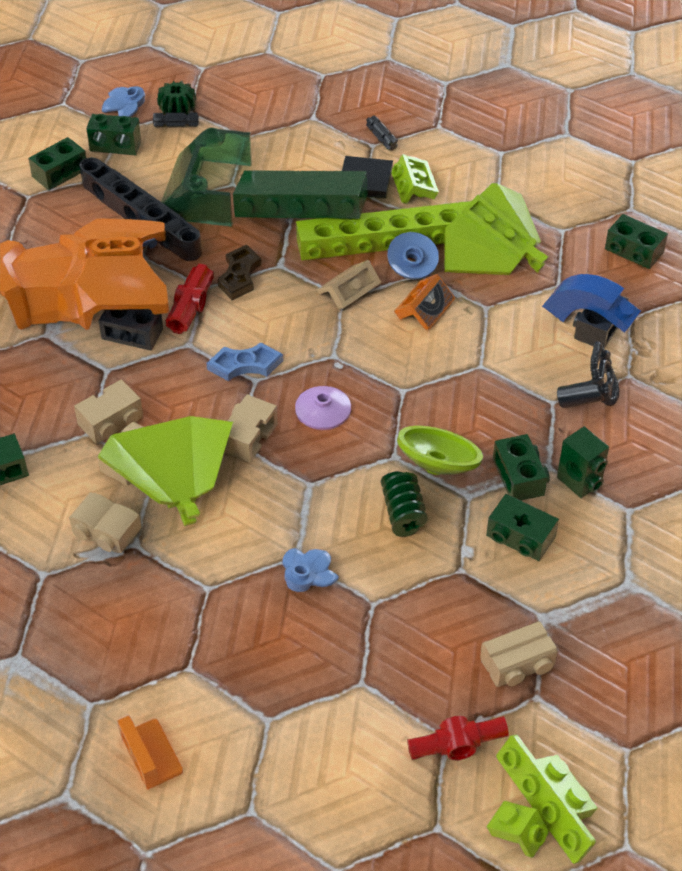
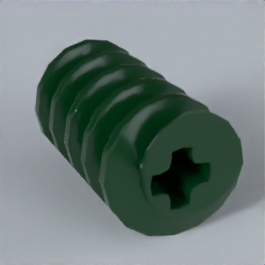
M394 471L382 476L380 482L383 487L382 490L392 531L399 537L411 536L419 531V528L428 521L425 505L422 503L423 498L422 494H420V486L417 484L418 478L414 473Z

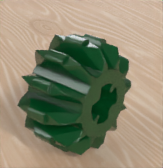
M173 81L171 84L164 83V87L159 88L157 105L162 110L163 115H166V113H186V115H189L190 111L195 110L197 98L195 89L191 87V84H184L183 81L179 83Z

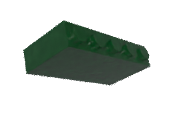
M244 170L233 192L235 217L360 219L368 195L367 171Z

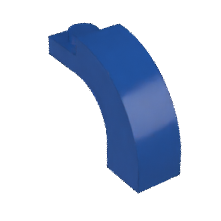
M578 274L566 278L558 285L542 306L562 322L566 320L571 312L577 309L592 310L602 315L624 333L641 312V310L620 295L624 290L622 286L607 278L592 274Z

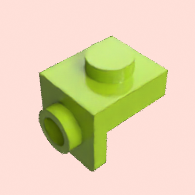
M503 801L486 826L491 836L518 843L525 856L531 858L534 857L540 846L545 842L549 833L537 809L508 801Z

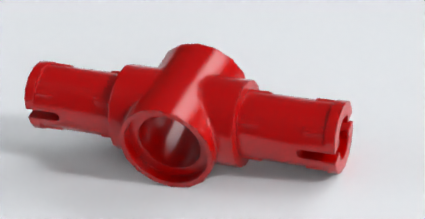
M453 716L442 721L439 729L435 730V733L407 739V746L411 760L440 753L441 756L447 755L450 760L458 761L474 755L477 747H481V743L509 737V730L504 716L475 723L474 720L468 722L464 716Z

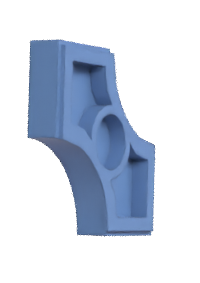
M263 343L245 350L223 347L207 362V370L227 381L246 373H256L267 377L283 362V354Z

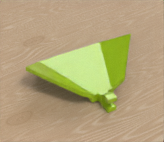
M492 183L465 206L461 214L445 228L444 272L510 275L524 257L528 260L529 265L536 272H539L545 265L544 262L548 259V256L535 248L540 245L541 240L522 194L498 183Z
M188 416L113 434L107 440L98 458L158 504L167 505L168 509L177 507L184 526L196 523L195 517L200 515L198 507L194 502L198 497L214 488L233 422Z

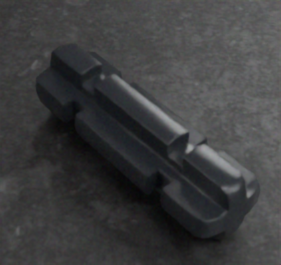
M191 112L189 115H186V113L153 114V125L155 127H163V125H167V127H186V124H189V127H197L199 125V115L196 112Z
M377 116L368 117L366 119V126L387 150L396 149L398 139Z

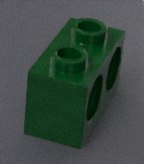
M92 114L86 128L89 150L91 152L137 155L142 141L139 118Z
M67 137L28 158L31 175L49 191L81 174L79 164L83 159H86V152L72 139Z
M622 214L608 229L605 250L650 270L664 253L668 233Z
M528 434L496 440L494 443L493 461L507 494L520 501L545 496L546 485L550 482L549 471L546 466H542L538 447L536 444H532Z

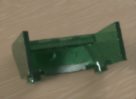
M207 128L179 153L161 202L183 217L185 221L232 227L231 194L229 192L207 190L208 182L199 174L204 161L251 166L250 132Z

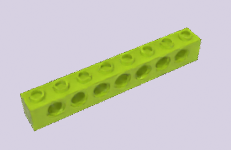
M471 201L362 213L360 219L318 218L296 221L297 244L301 260L386 251L394 238L407 232L423 234L431 239L435 245L445 244V228L461 214L462 209Z

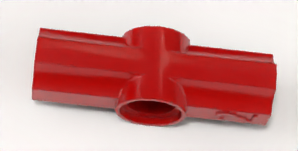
M198 264L196 267H192L184 285L179 284L174 294V304L165 319L166 327L170 328L173 333L182 334L184 331H188L196 313L203 311L207 291L214 279V271L210 270L207 265Z

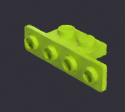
M511 735L496 754V758L532 808L538 810L546 827L573 864L579 863L596 843V840L580 819L591 817L598 809L589 797L588 792L570 772L567 764L558 755L535 759L518 735Z

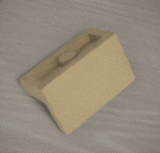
M367 260L351 266L318 288L317 291L319 294L329 291L338 309H343L379 285L381 281L370 261Z

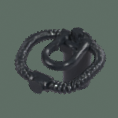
M596 341L593 344L590 360L592 379L558 387L557 398L562 408L599 401L607 406H613L617 402L620 389L616 374H614V369L611 366V353L608 350H604L600 342ZM606 373L607 382L604 383V374Z

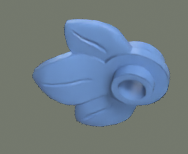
M139 86L115 88L108 93L110 98L104 101L102 112L118 111V116L131 117L137 112L138 107L142 106L145 102V92Z
M296 548L288 550L282 561L286 569L284 578L287 586L293 591L304 592L311 585L328 587L334 584L339 579V576L328 570L331 562L330 554L320 549L309 550L306 554Z

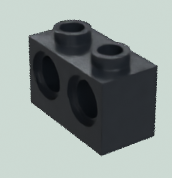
M588 309L578 312L573 322V327L576 328L574 339L591 346L598 341L604 349L618 329V327L602 315Z
M150 309L104 310L98 320L102 340L152 351L163 331L162 314H153Z

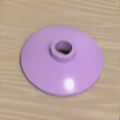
M317 386L304 391L298 397L295 404V412L298 419L304 425L317 430H329L342 425L348 419L351 412V403L346 394L339 389L329 386Z

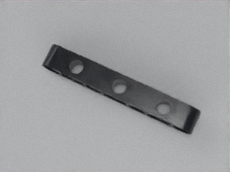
M90 157L80 162L83 187L95 195L102 203L124 219L163 222L166 233L165 241H157V243L185 261H195L201 257L200 231L185 221L183 217L101 160Z

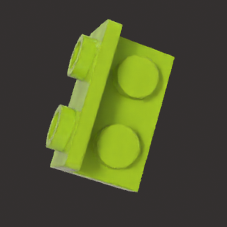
M402 154L399 161L392 168V177L401 202L407 204L413 194L422 198L435 199L439 191L428 162Z

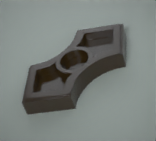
M248 245L225 254L229 267L217 279L219 288L231 300L254 290L253 281L250 276L257 267L261 266V258Z

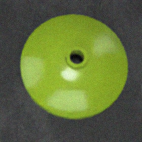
M409 426L401 429L398 434L397 443L402 452L416 465L425 469L430 474L453 475L466 473L479 467L483 459L481 450L474 443L447 430L429 426Z

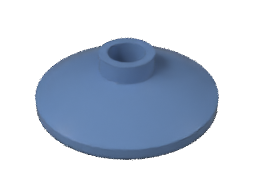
M415 232L398 235L390 243L387 252L391 268L400 276L408 279H422L429 276L435 270L439 260L438 250L433 241L425 235ZM408 258H413L416 262L409 261Z

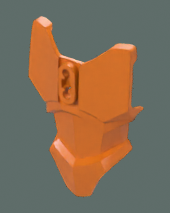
M97 218L77 230L74 234L60 235L59 243L25 249L21 243L7 240L0 243V294L7 299L18 329H25L32 324L65 321L79 324L85 330L90 329L93 315L100 310L150 309L153 314L168 313L169 304L166 284L161 281L143 258V243L154 238L157 241H165V224L163 222Z

